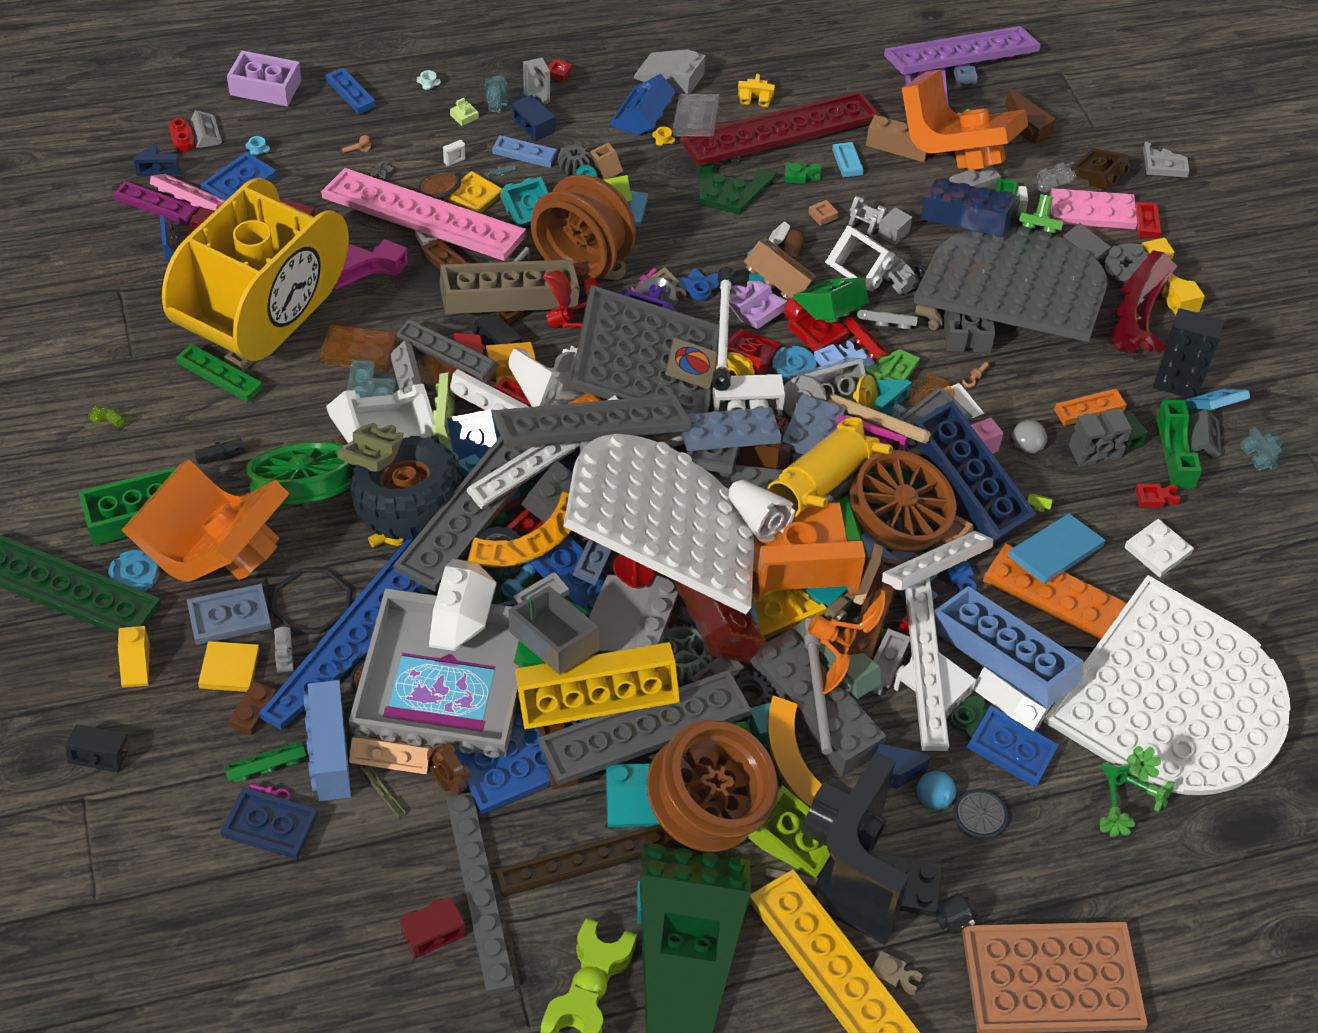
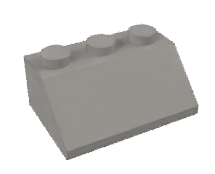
M848 358L790 376L792 379L796 376L807 375L820 381L825 388L827 402L831 394L853 401V394L857 389L858 382L866 374L862 358Z

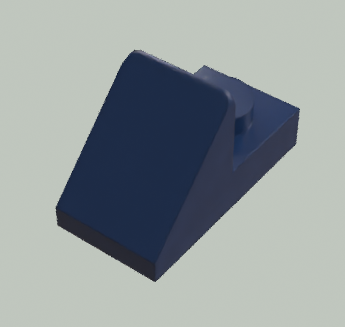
M157 143L134 157L137 176L180 175L178 155L159 154Z

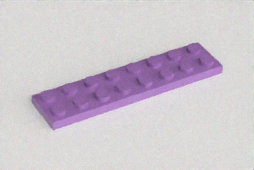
M1021 26L885 48L884 56L902 75H910L911 73L927 72L932 69H944L950 66H962L967 63H979L985 60L1030 54L1031 52L1039 51L1040 43Z

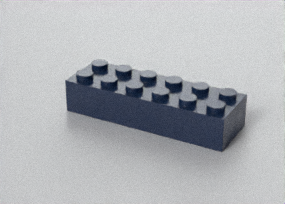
M953 400L914 423L915 426L925 429L931 434L927 443L916 440L914 442L927 460L946 477L952 487L956 500L980 533L994 539L993 545L1026 526L1036 515L1035 511Z

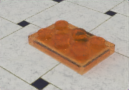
M329 324L319 355V361L323 364L387 372L391 358L390 354L396 341V333Z

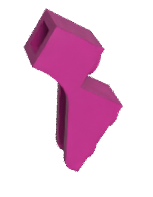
M385 239L379 246L374 248L373 252L350 244L343 270L333 289H338L374 273H385L397 277L408 264L407 248Z

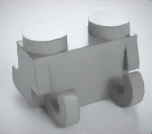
M855 196L850 208L851 218L849 226L854 227L856 225L855 220L858 218L870 224L867 233L873 235L875 233V225L879 228L880 220L887 215V208L880 205L877 209L872 208L864 203V198Z
M896 255L893 265L883 275L887 281L892 279L895 282L892 287L899 295L908 293L917 288L921 283L919 277L907 263Z

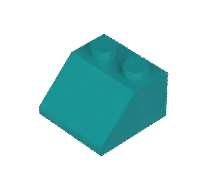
M618 764L606 768L608 827H643L660 824L653 814L647 795V775L651 764Z

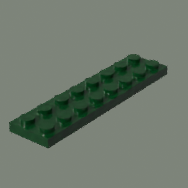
M0 535V587L117 635H119V628L146 626L161 605L160 598Z

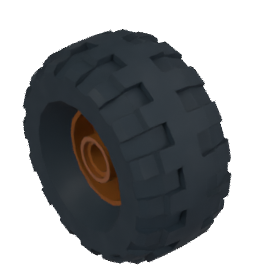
M410 436L403 438L394 461L382 468V470L378 472L370 471L366 467L355 465L351 476L352 484H350V490L359 519L364 520L365 525L377 535L384 534L385 538H403L407 540L417 537L438 510L448 503L454 495L453 492L462 483L463 478L458 460H456L454 453L444 444H439L437 440L429 437L425 439L421 438V436Z

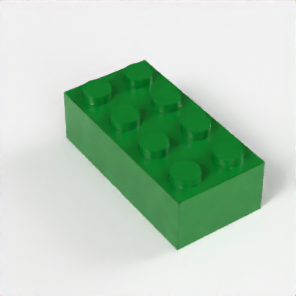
M171 467L78 491L93 546L128 537L122 531V528L176 468Z

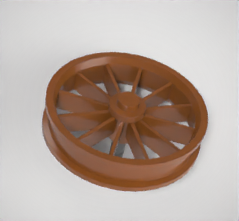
M892 450L891 454H874L862 465L849 488V502L854 518L859 526L872 539L893 550L919 552L932 547L948 530L955 518L956 499L946 477L932 463L907 451ZM884 467L892 468L894 480L888 474ZM901 469L912 474L908 484L903 482ZM872 470L880 481L867 475V473ZM915 477L922 480L926 486L915 490L912 487ZM863 485L876 493L863 492ZM931 490L937 499L918 496ZM868 503L887 505L872 511ZM928 508L941 509L942 516ZM888 512L882 522L878 516ZM898 516H901L904 533L893 529ZM891 519L889 526L886 525L885 522ZM926 521L930 522L931 524L939 528L933 532V530L926 523ZM912 523L919 530L922 536L914 535Z

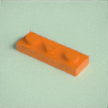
M1112 389L1055 404L1054 411L1062 424L1067 426L1076 423L1077 417L1083 414L1095 413L1099 416L1105 410L1119 408L1125 411L1127 404L1118 390Z

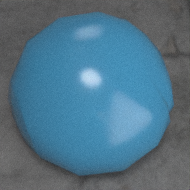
M936 770L928 772L920 778L916 786L918 800L925 808L932 810L946 809L956 799V786L949 775Z

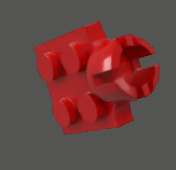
M793 297L785 304L783 314L789 320L787 327L813 352L832 344L835 345L849 337L850 331L839 321L826 323L825 319L816 320Z

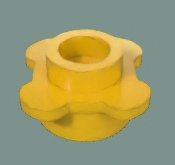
M659 127L652 134L658 146L675 143V138L672 137V130L668 127Z

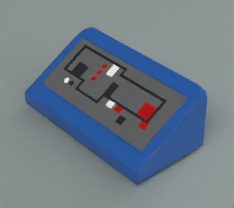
M160 215L162 247L165 260L170 261L174 252L181 244L180 230L165 215Z

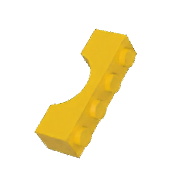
M1165 238L1142 242L1141 245L1147 255L1155 250L1164 252L1171 260L1173 259L1175 252ZM1174 274L1170 275L1159 292L1175 315L1178 308L1200 312L1205 298L1195 281L1183 280Z

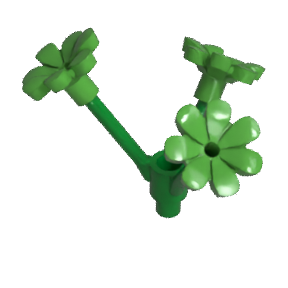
M1141 746L1135 747L1133 754L1128 756L1127 762L1129 764L1117 766L1109 762L1102 764L1101 769L1105 772L1110 786L1112 808L1108 817L1100 819L1101 832H1108L1110 830V837L1118 836L1119 832L1126 836L1131 833L1129 827L1135 826L1134 819L1129 818V815L1126 813L1121 814V809L1118 807L1116 786L1122 785L1124 782H1129L1147 790V794L1155 797L1156 804L1154 810L1158 813L1162 808H1166L1168 804L1166 798H1169L1171 791L1175 787V782L1168 781L1160 788L1141 782L1148 781V775L1151 777L1159 775V770L1154 767L1159 766L1161 760L1159 757H1152L1155 753L1154 748L1148 747L1143 751ZM1129 770L1130 774L1133 776L1138 775L1139 780L1128 776L1125 771Z

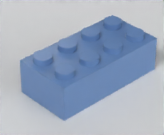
M335 680L309 683L308 694H304L303 698L306 710L305 724L306 732L308 733L307 750L310 759L308 765L312 792H318L319 801L350 798V777L340 682Z

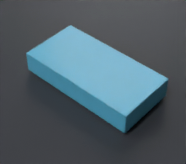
M853 142L833 144L832 150L842 177L863 175V167Z

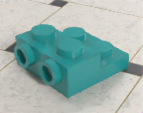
M530 177L518 184H507L502 188L500 197L507 213L511 214L515 225L524 227L531 225L533 208L536 202L548 191L541 177Z

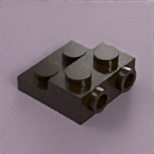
M1092 148L1070 167L1072 176L1083 179L1088 178L1089 186L1098 187L1099 189H1107L1111 185L1115 186L1122 175H1127L1130 171L1128 154Z

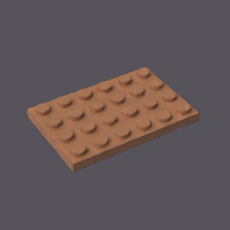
M1127 922L972 925L964 928L962 931L977 1033L1145 1030L1148 1026Z

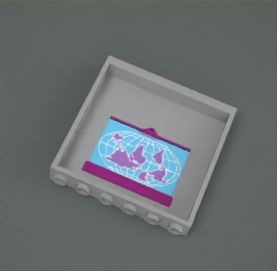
M385 588L349 718L351 734L361 738H381L387 742L402 741L413 746L422 744L434 747L437 744L444 745L449 742L455 750L465 754L474 752L485 754L492 758L506 757L519 701L515 669L522 668L513 663L519 640L509 630L508 610L512 607L491 604L485 629L461 644V647L456 651L429 647L433 608L437 596Z

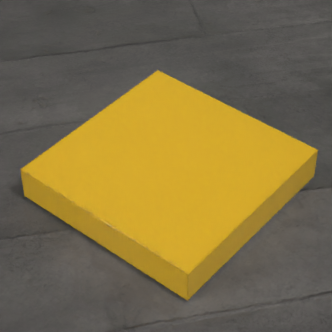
M471 171L461 179V185L458 190L444 197V199L456 206L481 214L500 198L502 188Z
M208 641L198 682L199 689L247 692L253 683L260 651L259 645Z

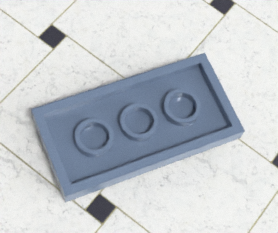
M772 407L736 409L734 411L722 412L713 411L698 414L690 413L687 414L691 422L690 431L681 432L686 451L781 443V433Z

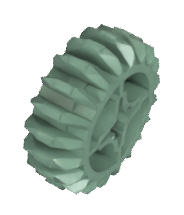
M673 623L671 629L667 627L661 644L668 642L671 644L676 664L677 681L681 686L683 682L689 683L695 674L716 659V653L712 648L709 634H705L703 628L696 630L694 624L691 627H686L685 623L678 627ZM696 649L701 653V656L696 654Z

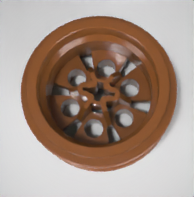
M571 175L562 179L552 192L546 193L536 202L532 212L531 232L534 243L545 261L572 260L578 281H585L590 277L599 280L612 271L616 261L624 260L631 253L635 243L636 224L629 204L611 184L591 175Z
M702 720L682 728L656 754L647 775V795L657 821L675 840L695 850L721 852L741 844L749 837V834L759 829L768 820L777 801L778 781L771 757L756 737L745 729L725 721ZM686 754L690 765L682 757L683 755ZM717 761H718L719 763H721L722 765H719L718 767H716ZM735 790H740L741 795L734 794L733 792Z

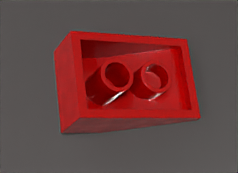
M740 329L728 338L727 353L736 352L745 358H749L753 363L755 375H764L782 343ZM733 370L729 372L731 376H737Z

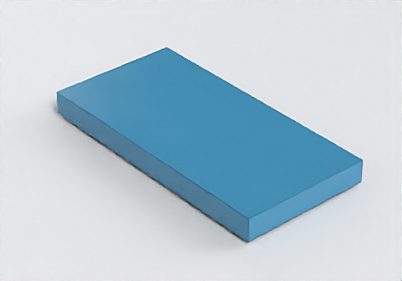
M1067 514L1011 549L1008 557L1042 583L1046 584L1102 548L1106 540L1071 514Z

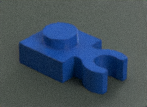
M967 560L943 570L949 584L958 585L957 594L967 586L976 591L977 586L973 581L974 573Z

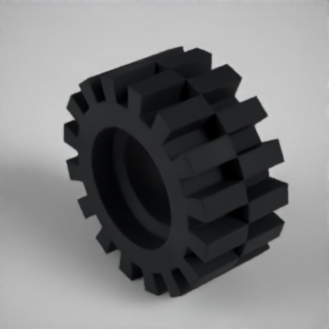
M745 671V676L740 672L737 674V678L733 677L741 692L753 691L759 695L757 700H746L750 708L771 703L773 687H771L769 680L766 681L764 675L759 678L758 672L754 671V675H750V671Z

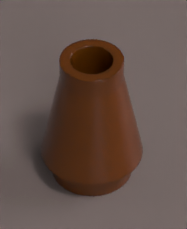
M791 230L788 231L784 238V252L797 260L805 240L801 232Z

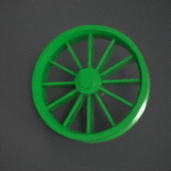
M308 441L279 446L257 455L247 464V474L252 479L250 492L276 480L289 493L281 504H302L303 509H311L312 502L335 496L350 488L354 468L348 461L338 458V449L343 447V444L327 441Z

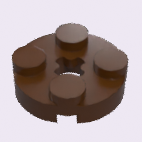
M447 742L444 745L437 744L429 749L427 760L432 758L434 764L430 767V770L441 788L445 791L451 789L453 791L451 795L453 796L466 790L467 780L471 778V773L465 764L460 763L453 745Z

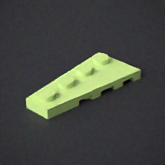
M449 372L439 375V383L436 384L438 397H435V406L437 410L433 411L435 424H432L434 437L439 438L440 443L453 452L447 418L454 417L455 394L449 391L451 378Z

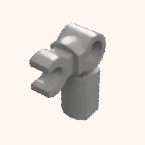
M289 627L276 628L274 634L277 673L294 671L291 630Z

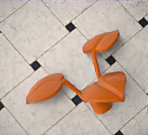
M881 590V595L868 608L860 624L840 622L833 618L829 621L819 615H815L811 620L807 632L821 640L820 643L826 645L836 656V662L830 667L826 675L822 694L825 695L833 690L844 678L850 662L847 652L855 639L857 630L863 629V632L868 633L879 622L885 606L884 590ZM836 626L846 627L847 629L838 635L839 629Z

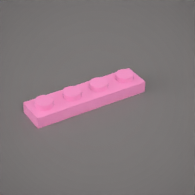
M167 174L152 175L150 179V184L158 187L159 191L172 193L175 198L190 201V204L195 207L216 211L226 201Z

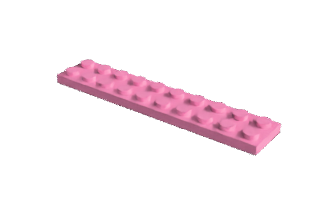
M344 168L321 191L322 198L503 261L508 258L527 236L526 229L347 168Z

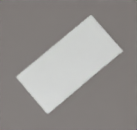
M960 383L944 389L973 416L972 418L984 414Z

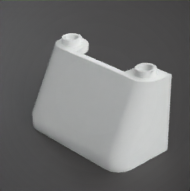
M513 348L509 357V368L532 407L568 404L586 394L585 392L570 388L576 358L575 352L560 354L555 360L554 368H547L531 358L527 351Z
M424 384L413 385V390L408 393L398 390L393 395L360 398V395L356 394L355 390L344 391L326 406L329 417L348 443L353 441V432L371 423L377 424V428L393 425L396 427V433H404L403 438L421 436V438L425 439L427 437L436 439L432 430V424H435L434 415Z

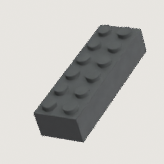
M790 629L751 652L749 661L751 673L754 675V671L758 672L759 678L764 675L766 681L769 680L771 682L774 696L798 704L795 713L796 725L841 777L871 760L877 752L878 745L885 744L886 735L839 683L833 690L825 694L832 753L823 754L809 653L805 648V644ZM820 662L824 687V682L828 670Z

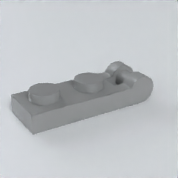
M403 341L393 350L390 356L399 390L408 393L413 390V385L422 384L412 345L407 341Z

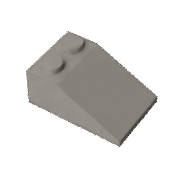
M688 49L654 52L648 56L635 73L634 79L645 82L662 74L676 91L675 93L688 97L704 75L706 55Z

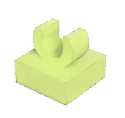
M464 98L457 100V106L450 109V115L461 126L479 118L478 111L470 103L465 102Z

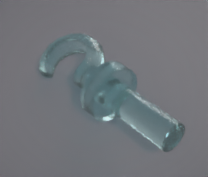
M515 164L501 167L500 165L496 170H486L484 176L487 179L490 178L489 173L503 176L504 172L514 170L516 167Z

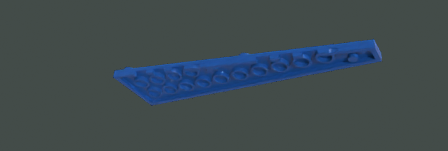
M407 539L260 711V719L282 730L305 710L303 695L308 694L309 683L339 680L367 656L385 588L419 593L418 588L421 584L395 572L393 567L414 539ZM470 550L462 560L468 561Z

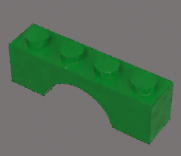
M1162 400L1156 419L1171 485H1177V488L1195 489L1202 470L1198 453H1191L1188 445L1189 414L1186 401Z

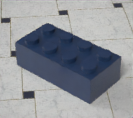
M936 179L923 198L921 219L1003 237L1015 219L1018 196L1011 195V193L1005 191H992L987 187L978 188L967 183H954L948 179Z

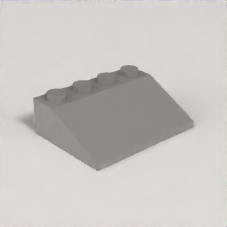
M607 575L589 616V619L600 628V650L592 655L661 644L678 600L681 583L660 576H653L651 582L646 587L636 589L622 582L616 575Z

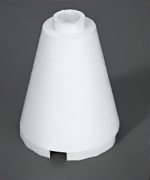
M746 480L736 481L729 488V499L756 538L761 542L774 541L777 539L774 536L778 532L783 534L784 528L792 523L795 510L792 508L793 503L790 500Z

